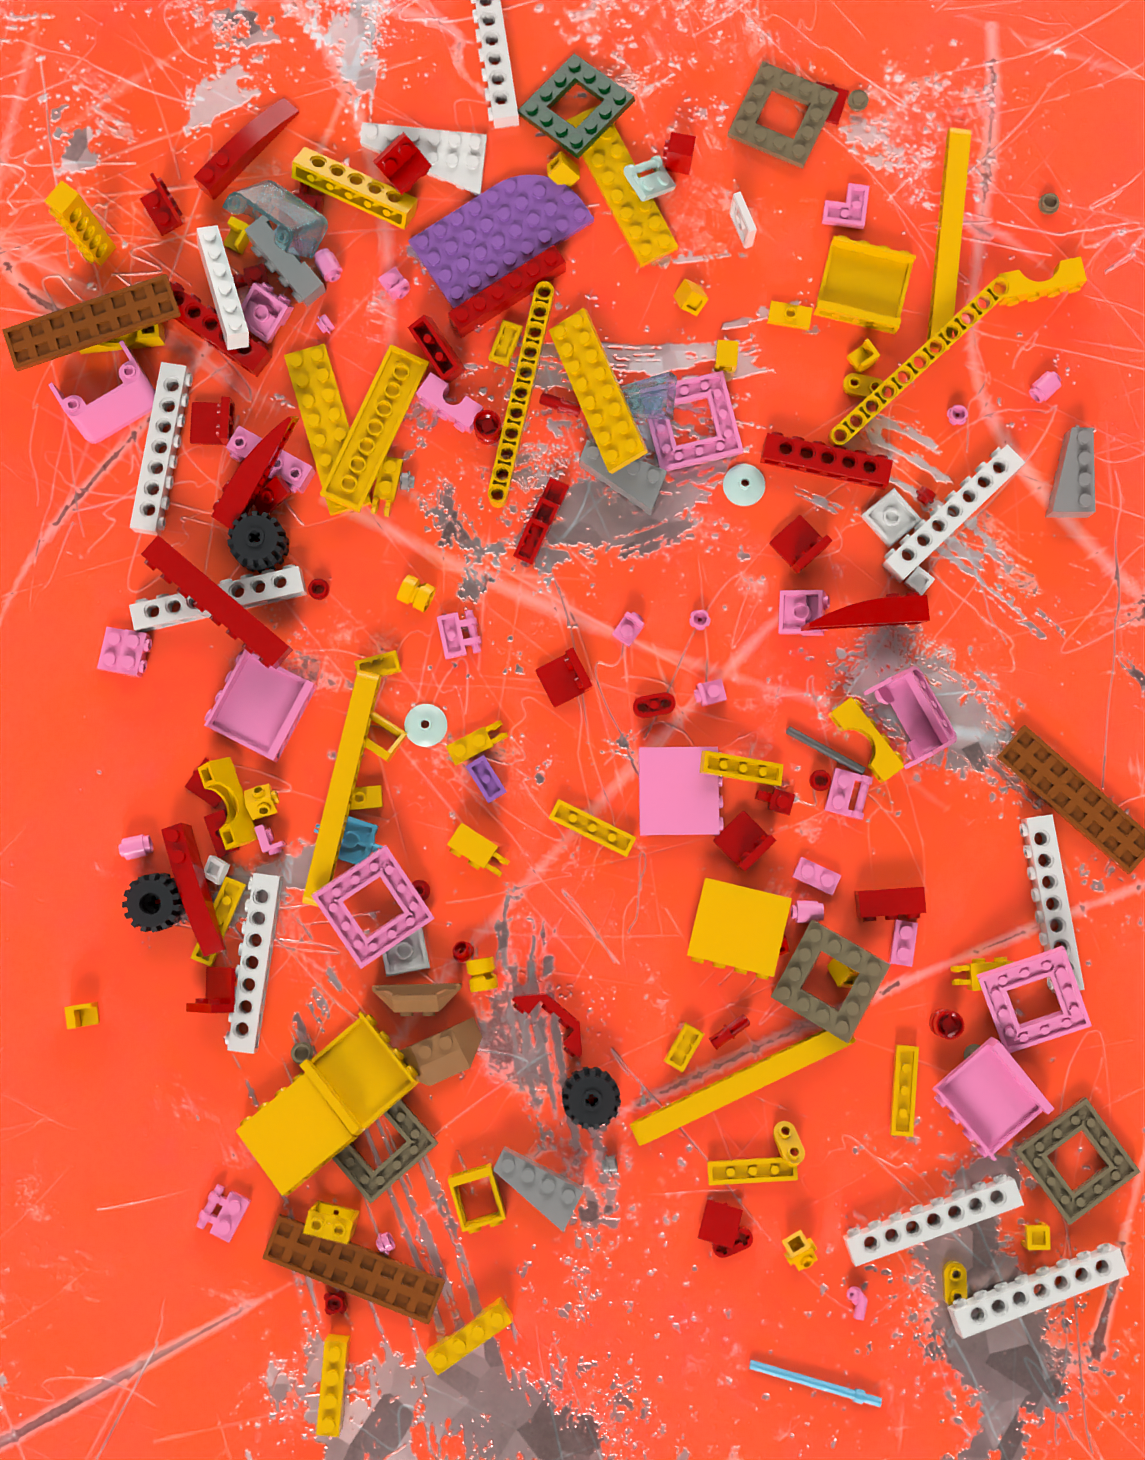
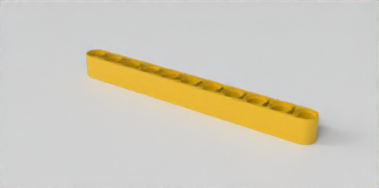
M950 127L946 137L927 341L954 317L971 142V130ZM946 329V335L952 338L953 330ZM930 343V349H939L936 344Z
M997 277L829 432L828 441L830 444L842 446L847 443L1010 291L1009 281L1004 277ZM995 284L1001 286V288H1002V293H1001V294L995 292V290H994V285H995ZM978 299L985 301L986 308L979 307ZM962 314H967L970 317V323H965L962 320ZM949 328L954 331V338H949L946 335V329ZM930 343L938 346V353L930 350ZM914 358L922 360L923 366L921 368L915 366ZM898 373L906 374L907 382L899 381ZM883 387H888L891 390L890 397H885L882 394ZM867 402L875 404L876 409L874 412L867 410ZM852 416H855L860 420V424L858 427H855L850 423V418ZM835 431H841L844 434L843 441L835 439Z
M547 281L539 282L535 287L489 484V502L496 508L505 506L508 501L552 311L554 288ZM543 291L550 293L547 297H542L539 294ZM538 311H542L545 313V315L543 317H537L535 313ZM538 331L541 334L538 337H532L530 333ZM528 351L536 353L534 357H527L525 354ZM529 371L531 376L524 378L521 376V373ZM524 391L527 395L519 398L516 396V393ZM519 411L522 413V416L520 418H513L511 414ZM510 431H514L518 434L513 439H510L506 436L507 433ZM509 451L513 456L510 459H504L502 454ZM500 472H506L508 477L501 480L497 478V475ZM496 492H501L504 495L500 500H495L492 496Z
M359 670L356 675L303 894L302 903L319 907L311 894L331 882L334 877L381 682V675Z
M824 1029L630 1123L629 1126L638 1145H644L853 1044L856 1042V1039L853 1035L850 1042L846 1043Z

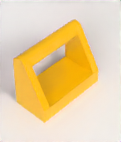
M373 711L372 720L398 737V739L388 751L369 738L366 740L365 747L389 763L408 733Z

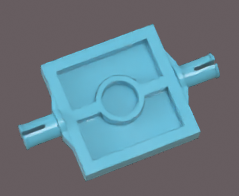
M348 816L338 859L356 865L367 858L372 852H376L378 848H382L383 846L375 843V836L379 826ZM314 829V833L319 832L318 829Z

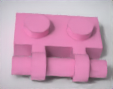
M473 610L464 612L466 618L464 620H459L458 612L437 616L446 660L467 655L465 648L467 646H472L473 654L482 652L480 646L482 643L481 636H478L476 628L478 622L477 618H474ZM468 627L470 638L463 639L461 628Z
M217 1184L214 1191L210 1192L205 1208L200 1211L196 1226L204 1229L207 1222L212 1223L213 1226L209 1233L229 1243L252 1200L233 1190L230 1191L228 1197L222 1195L225 1187ZM216 1204L223 1206L218 1216L212 1213Z

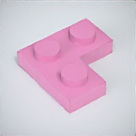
M849 183L845 203L825 200L822 224L863 229L870 186Z

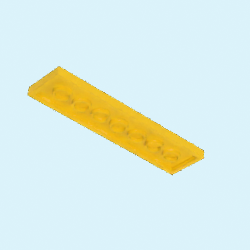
M599 105L566 121L577 128ZM612 124L582 157L641 268L678 250V245L653 198L642 202L625 177L624 167L635 164L617 129Z
M582 308L551 328L549 333L609 473L613 474L647 454L648 450L588 311Z
M325 343L284 355L322 488L350 430ZM369 494L363 507L372 504ZM325 498L331 516L351 510Z
M390 344L323 485L320 496L358 513L361 512L429 366V361Z

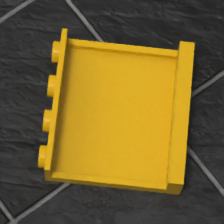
M834 236L830 244L813 315L896 334L900 327V316L916 255H912L909 251L892 250L884 245H871L863 240H850L847 236Z
M705 878L687 955L692 956L691 961L704 964V960L713 962L712 966L725 969L726 965L735 967L734 972L747 975V971L756 972L755 977L769 980V976L774 977L792 898Z
M362 1012L358 1014L360 1017L316 1056L311 1060L305 1059L299 1065L350 1133L357 1136L419 1083V1080L416 1078L418 1075L416 1070L411 1065L407 1066L402 1059L405 1057L397 1047L393 1049L389 1043L391 1041L390 1037L383 1030L380 1032L376 1027L378 1024L376 1019L370 1013L367 1015Z
M303 1072L292 1079L293 1083L289 1087H283L278 1090L271 1102L266 1101L257 1108L258 1112L254 1116H248L240 1122L241 1126L236 1130L282 1196L291 1194L358 1138L357 1135L350 1133L306 1073L303 1074Z

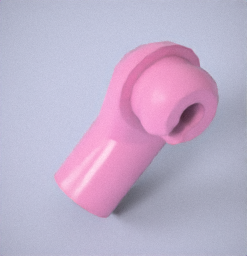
M852 1286L847 1290V1298L855 1305L853 1318L864 1320L868 1299L860 1288Z

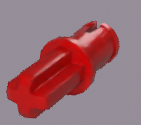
M543 392L539 399L541 405L555 409L557 413L561 411L578 418L581 411L579 404L565 400L563 396L560 398Z
M742 1014L730 1024H724L723 1029L708 1039L714 1048L718 1050L732 1038L733 1040L736 1039L735 1036L750 1026L751 1023L746 1015Z

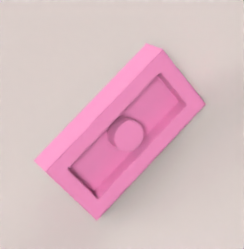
M800 857L792 877L829 895H833L841 875Z
M894 920L889 963L912 967L918 923Z

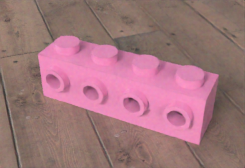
M238 426L226 446L230 452L229 456L238 462L244 461L262 438ZM282 450L268 479L272 480L276 475H281L293 493L299 491L303 494L316 472L309 464Z

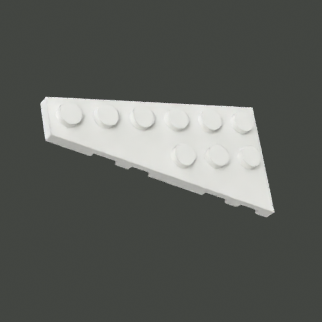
M362 122L361 146L381 154L404 132L431 163L432 167L427 175L443 182L447 181L454 184L461 190H468L474 193L475 196L481 194L487 134Z

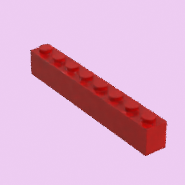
M159 535L141 553L146 559L144 563L153 571L156 568L162 572L160 577L169 585L174 582L178 586L176 591L186 599L188 596L194 599L193 605L202 613L205 610L211 614L209 619L217 626L223 624L228 628L226 633L234 640L237 638L244 642L242 647L250 654H253L255 651L260 656L258 661L265 667L269 668L272 666L277 669L293 651L290 646Z

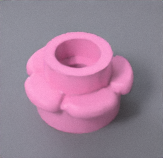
M326 314L321 317L318 316L319 321L316 323L323 333L328 332L331 334V331L335 329Z
M954 405L953 408H949L947 411L948 421L953 425L964 424L968 417L967 409L962 405Z
M701 609L694 610L691 613L689 623L696 630H704L706 626H709L710 617L707 611Z
M389 1232L378 1234L376 1245L379 1251L389 1254L390 1250L395 1248L392 1235Z

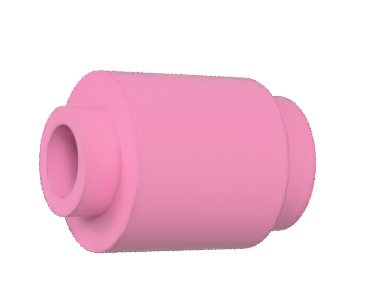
M328 248L321 249L315 253L314 262L323 279L330 282L338 280L343 270L334 253Z
M1046 371L1031 385L1029 390L1030 396L1038 403L1046 401L1061 387L1060 376L1054 371Z
M144 834L122 839L121 844L118 845L119 853L126 860L147 856L153 852V843L150 835L144 836Z
M795 901V905H791V918H795L796 923H810L811 920L823 921V903H818V901Z

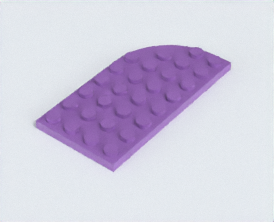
M519 175L503 180L409 239L408 243L454 309L551 246L555 245L556 247L592 224L594 217L580 197L565 184L557 185L549 177L541 175Z

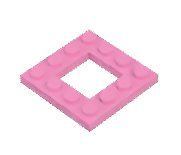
M723 371L640 390L659 468L672 471L743 454L744 451ZM707 398L716 437L676 446L667 407Z
M386 845L311 894L360 969L435 919ZM381 877L403 912L366 937L343 901Z
M1063 946L977 975L1001 1043L1009 1053L1092 1026ZM1050 976L1061 1011L1019 1024L1007 990Z

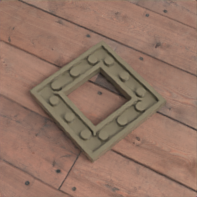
M762 61L728 131L727 137L803 169L839 93ZM772 91L809 106L794 139L757 124Z
M811 920L771 998L849 1043L891 964L817 921ZM821 952L826 953L859 973L840 1010L802 989Z
M1085 1097L1013 1149L1069 1225L1140 1173L1138 1167ZM1082 1131L1106 1166L1072 1191L1047 1156L1078 1132Z
M402 1099L383 1115L406 1142L381 1165L373 1170L351 1143L332 1158L370 1204L439 1143Z

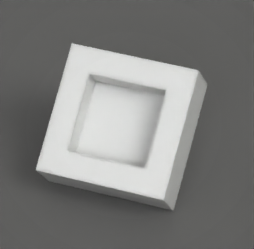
M917 566L904 584L913 592L923 595L935 578L920 566Z
M209 855L204 868L205 877L216 885H222L230 864L217 856Z

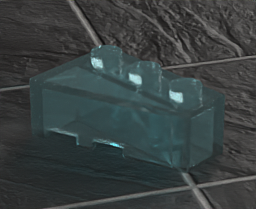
M668 371L620 386L633 418L673 419L677 376L672 372Z

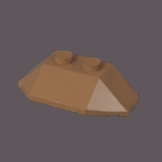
M462 983L373 985L372 991L394 1013L400 1012V1016H413V1012H422V1016H435V1012H439L462 988Z
M474 1017L401 1049L400 1051L405 1057L402 1060L407 1066L411 1065L418 1073L416 1078L419 1082L432 1086L471 1068L482 1035Z

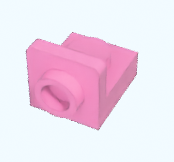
M393 267L378 278L380 284L393 301L397 298L405 297L410 290L408 280L403 278L396 267Z
M627 611L622 621L612 633V636L627 647H630L644 628L643 618L635 612L631 614Z
M722 679L703 684L698 683L696 690H694L696 702H700L701 707L727 700Z
M263 824L254 827L262 852H269V855L282 852L281 848L285 847L286 843L280 841L272 844L274 835L271 828H267Z

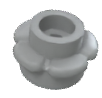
M410 471L400 474V490L409 492L410 488H414L415 478L411 475Z
M605 1155V1160H602L604 1174L608 1173L610 1177L618 1173L615 1155Z

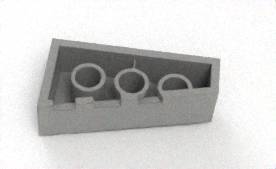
M265 214L245 229L252 244V247H250L252 252L258 258L263 257L266 261L264 264L271 273L275 271L280 276L278 277L279 282L285 288L289 286L293 291L291 293L299 304L303 302L308 307L326 292L324 284L306 262H300L301 258L292 246H286L287 242L279 230L276 228L273 231Z
M1072 427L1064 434L1058 459L1059 464L1055 472V481L1045 515L1046 518H1088L1096 512L1094 428Z
M589 440L586 441L579 459V466L601 482L603 481L612 490L620 493L632 504L637 505L651 516L665 481L667 470L636 459L611 474L606 468L597 444Z
M504 1146L494 1165L493 1171L564 1232L584 1191L583 1186Z

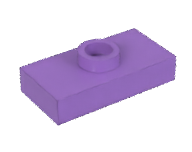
M484 755L465 766L488 803L507 793Z

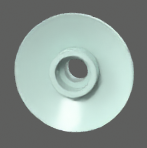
M736 465L726 473L723 480V491L732 503L739 506H750L758 502L763 496L765 479L763 474L752 465ZM747 480L749 485L743 486L741 481Z
M431 704L415 706L409 711L404 722L405 732L408 733L407 737L414 744L422 747H430L439 743L444 738L448 727L445 714L441 709ZM428 721V728H422L421 723Z

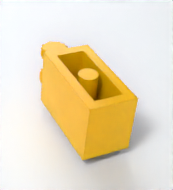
M463 823L459 825L447 844L451 847L449 851L460 858L462 855L469 859L468 864L477 870L480 867L487 868L499 877L502 874L500 869L488 864L492 857L497 858L502 864L508 865L510 862L496 852L499 848L497 845Z
M994 957L992 962H985V958H973L972 963L950 966L953 972L966 971V979L952 980V985H967V990L971 991L982 990L977 978L978 974L1015 961H1007V957Z

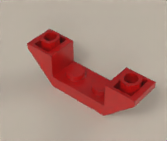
M547 993L515 995L512 1001L515 1002L513 1007L521 1014L524 1012L529 1014L541 1001L543 1003L541 1007L551 1015L554 1012L560 1017L558 1022L567 1030L570 1027L573 1029L562 1043L565 1045L563 1050L572 1058L575 1055L578 1058L582 1056L580 1021Z

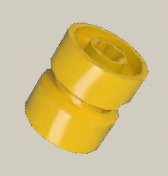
M408 574L400 586L396 599L407 605L412 603L413 608L424 613L433 600L436 587L426 582L420 584V579Z
M494 956L466 961L467 973L471 975L469 979L471 992L499 987L497 975L493 974V971L496 969Z

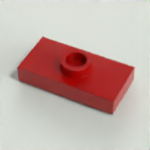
M276 475L260 491L255 500L254 506L260 515L263 512L270 515L292 493L281 475Z
M225 809L203 817L218 858L240 850L239 847L229 850L225 849L219 829L225 824L227 819Z

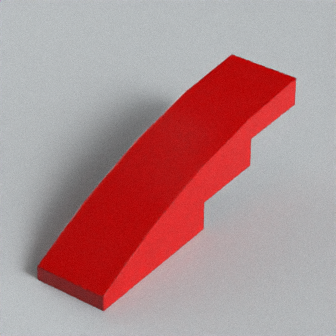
M553 477L549 478L545 490L539 498L513 554L514 557L533 565L562 506L570 485Z

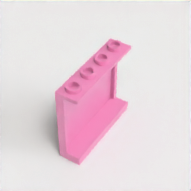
M244 649L235 660L236 666L234 670L227 674L224 689L217 693L215 697L216 704L205 715L204 721L206 722L204 726L278 762L318 686L280 666L277 669L272 666L267 668L258 661L260 656L254 653L250 654Z
M639 747L640 836L720 834L719 830H723V817H719V808H723V796L719 795V787H722V777L699 773L702 751L718 752V747Z
M990 1037L932 1088L936 1094L934 1098L943 1108L946 1106L950 1111L948 1116L955 1124L960 1123L963 1126L962 1133L969 1141L974 1140L977 1143L976 1150L982 1157L986 1158L988 1156L993 1161L997 1160L993 1154L1042 1111L1049 1114L1054 1110V1107L1000 1041L993 1037Z

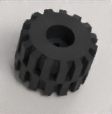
M252 511V516L244 513L241 515L243 519L240 522L237 519L234 520L232 524L235 528L234 530L229 528L228 535L231 539H228L227 543L231 548L230 552L243 567H246L251 572L257 570L261 573L266 568L275 570L274 565L277 562L282 565L284 562L282 556H287L289 552L286 545H289V539L277 519L271 518L269 513L266 512L260 515L258 511ZM258 538L260 541L255 542L254 539Z
M153 873L138 877V880L132 881L129 884L131 888L125 890L123 896L127 897V901L122 902V908L127 907L128 912L124 914L126 919L132 918L131 925L134 928L140 926V931L158 932L170 928L182 919L181 915L186 913L175 879L170 878V874ZM160 899L161 903L155 904V900Z
M582 1067L583 1070L574 1071L572 1076L567 1078L564 1083L565 1086L562 1089L563 1107L567 1117L576 1126L579 1124L583 1129L587 1130L588 1127H593L594 1130L600 1129L601 1125L605 1124L607 1126L611 1123V1118L617 1116L618 1107L621 1105V1094L615 1080L608 1072H604L598 1067ZM590 1094L597 1097L594 1099L593 1104H590L588 1100L585 1101V1099L589 1098Z

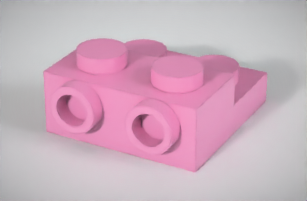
M265 282L262 284L253 283L241 304L246 325L250 332L264 342L271 343L279 327L285 325L294 307L290 305L291 300L282 294L277 296L273 293L274 288Z
M823 590L780 591L778 633L824 636L825 630L801 631V626L825 615V609L830 608L829 596H826Z
M106 627L97 669L141 678L142 673H145L147 669L146 655L152 647L151 636L147 633Z

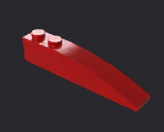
M282 98L259 114L223 145L193 176L198 187L215 201L300 113L299 110L285 98Z
M288 416L254 447L241 463L231 480H228L223 486V495L213 505L214 512L211 515L212 518L234 530L235 526L232 524L234 520L237 519L240 522L243 519L241 517L242 514L247 513L248 515L300 419L298 416Z
M918 592L906 593V596H899V593L887 594L884 598L866 600L827 613L801 626V631L920 625L930 621L927 595H919Z
M180 822L161 829L178 892L203 956L207 957L226 950L192 826Z

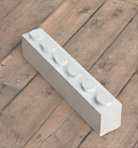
M218 225L196 228L197 245L227 350L249 347V331Z

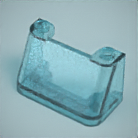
M263 180L230 193L222 206L232 214L248 215L255 220L259 218V215H264L278 225L274 233V242L280 249L286 253L311 259L328 229V221L324 215L272 180Z

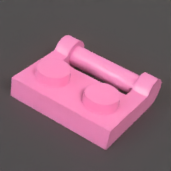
M835 768L824 810L863 820L864 813L862 812L869 785H872L873 778ZM857 781L861 782L853 811L849 810L848 807L854 783Z

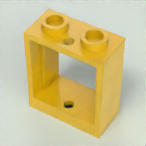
M492 1162L449 1175L448 1183L462 1232L474 1233L482 1229L481 1226L490 1224V1227H494L503 1223L507 1214L495 1172L493 1171ZM489 1176L498 1212L467 1220L458 1185Z
M317 1200L308 1211L303 1233L348 1244L355 1233L360 1211ZM334 1210H338L339 1214L335 1215Z

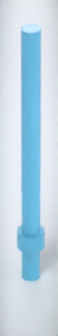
M754 1360L749 1362V1369L847 1397L855 1403L863 1404L864 1402L877 1407H881L882 1398L867 1394L862 1389L855 1388L853 1390Z

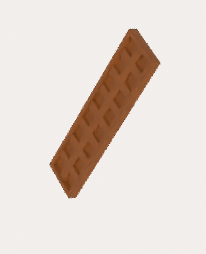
M163 274L2 329L14 368L19 372L181 316L169 278L167 274Z
M1023 725L995 757L997 761L1124 872L1131 874L1144 859L1145 829L1027 726Z
M282 1214L278 1216L262 1259L429 1325L445 1284V1279L350 1241L348 1244L304 1234L305 1223Z

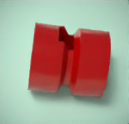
M482 410L477 413L473 421L476 438L485 445L495 444L499 441L502 433L500 417L492 410Z
M938 1009L930 1016V1029L939 1037L954 1040L960 1037L964 1031V1020L957 1012L948 1009Z

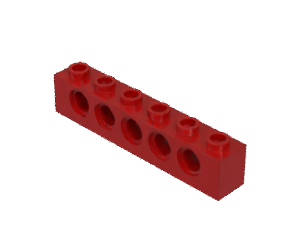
M170 282L176 302L183 300V303L178 306L181 316L174 319L252 375L258 377L272 358L268 351L269 348L261 341L257 343L252 340V336L249 334V347L251 348L249 353H242L247 347L227 350L217 311L210 305L206 307L201 304V299L195 294L191 293L189 295L184 292V287L178 282ZM200 312L198 317L192 318L193 313ZM211 324H217L215 329L209 330Z
M780 432L767 433L760 463L885 490L889 484L893 460L888 459L885 455H868L866 451H850L840 445L831 447L825 445L822 441L808 442L799 436L785 437ZM780 447H787L790 453L783 454L780 451ZM802 451H807V452H809L810 455H811V458H809V459L803 458V457L801 456V453H800V452H802ZM829 456L832 462L825 463L821 457ZM842 461H850L852 463V467H845ZM870 465L873 468V472H866L863 466Z

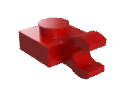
M263 263L243 268L244 275H232L236 289L248 286L250 290L253 283L262 284L265 282L269 284Z
M776 788L773 789L772 794L757 790L755 799L769 803L768 810L790 816L795 794Z

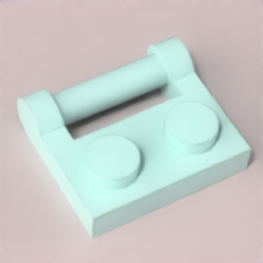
M659 155L651 157L646 162L624 167L625 177L642 202L671 192L676 187V184L664 168L662 158ZM653 169L655 172L641 178L637 176L638 173Z

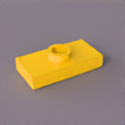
M771 301L767 323L809 330L813 308Z
M503 319L488 359L509 367L523 331V326Z
M396 650L354 661L357 672L362 670L379 674L381 677L402 672Z
M381 785L355 788L350 810L383 807Z
M685 1022L663 1061L684 1072L705 1033Z

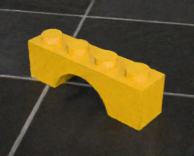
M1081 256L1060 261L1054 268L1052 278L1042 282L1026 278L1020 270L998 274L997 277H1004L1010 283V291L998 303L999 306L1005 304L1013 306L1023 300L1032 302L1042 296L1051 298L1059 295L1061 292L1068 291V293H1074L1079 291L1087 281ZM995 284V291L1001 294V286Z
M159 323L80 350L79 352L81 354L123 350L119 344L122 340L129 349L166 345L164 324Z
M850 697L831 711L828 716L840 732L854 730L866 736L872 748L871 760L867 767L876 779L883 783L904 767L902 763L904 759L899 752H894L889 746L890 741L886 735L878 732L876 729L877 724L873 718L865 715L862 711L864 707L859 700H854Z
M226 757L209 761L198 767L204 789H209L219 794L227 807L226 822L219 829L225 849L229 850L257 840L255 825L245 806L243 789L237 778L236 769L231 758Z
M499 1297L482 1309L463 1328L449 1336L443 1337L429 1347L425 1358L436 1375H440L513 1322L512 1312L502 1297Z
M328 1334L324 1341L316 1435L339 1437L343 1428L344 1384L349 1359L350 1335Z

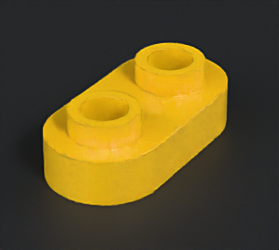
M851 373L845 377L842 388L849 396L865 399L874 391L871 386L876 385L878 387L883 381L876 377ZM851 381H856L858 385H851ZM885 387L882 388V394L885 392Z
M788 1121L777 1123L773 1130V1138L783 1161L789 1166L800 1165L805 1157V1150L795 1127ZM786 1129L788 1130L789 1134L784 1135L782 1134L781 1130ZM790 1150H796L798 1155H791Z
M951 1260L946 1262L942 1268L943 1298L950 1306L953 1305V1301H955L953 1296L957 1293L960 1295L959 1299H967V1273L965 1267L958 1261ZM955 1270L959 1272L957 1277L952 1276Z

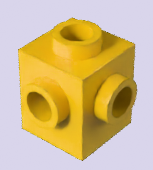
M269 783L244 791L245 806L252 820L278 813L277 803H280L279 796L276 790L272 791Z
M801 1230L782 1240L787 1250L783 1254L790 1266L795 1264L797 1269L801 1271L802 1269L809 1268L818 1260L814 1253L818 1249L811 1238H805Z

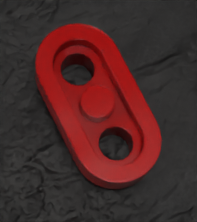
M667 692L641 696L634 701L633 712L638 718L642 719L667 715L674 710L676 701L674 696ZM666 700L669 704L668 707L663 708L660 704L661 701ZM645 704L647 711H640L639 706Z

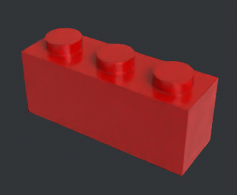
M423 315L407 327L443 381L451 383L466 371V368L431 317Z
M924 887L855 891L856 914L858 918H863V922L877 921L876 917L885 916V920L899 919L898 915H907V919L920 918L921 913H927Z

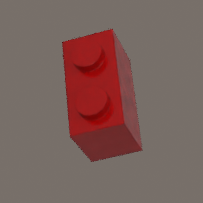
M671 132L670 140L665 139L662 162L666 163V171L685 175L690 174L696 136Z

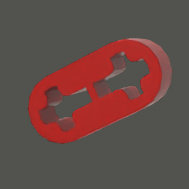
M739 1227L736 1239H739V1233L743 1232L744 1235H749L746 1238V1243H742L741 1240L737 1241L733 1249L725 1247V1252H722L721 1249L717 1250L716 1248L719 1245L713 1246L712 1243L713 1252L719 1258H726L749 1248L753 1243L751 1231L746 1227Z

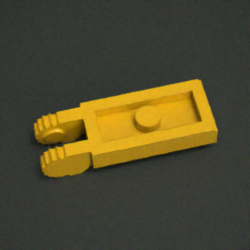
M386 456L376 480L371 507L372 514L377 513L381 499L386 500L384 516H390L393 502L396 499L400 474L404 463L403 459Z
M500 720L447 745L446 748L455 766L494 747L495 744L508 738L507 732L497 735L492 740L488 735L489 732L500 728L503 725Z

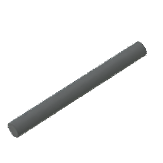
M788 727L787 735L860 775L864 773L866 767L795 728Z

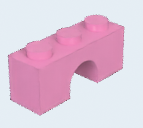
M430 372L416 392L419 404L426 409L432 408L435 410L436 415L444 421L447 419L454 423L453 426L459 431H467L471 434L474 429V417L477 413L484 410V407L467 396L457 405L446 403L444 400L450 391L448 383Z

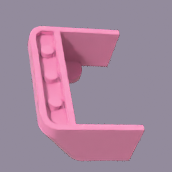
M123 340L119 344L129 358V361L124 363L119 369V376L123 384L88 405L77 395L65 398L64 394L52 382L48 384L61 407L81 435L93 444L101 442L152 411L156 390Z
M912 666L863 692L865 696L875 692L874 694L878 702L885 705L890 703L911 740L907 743L906 753L912 761L904 765L905 769L937 754L957 741V736L951 723L918 667Z

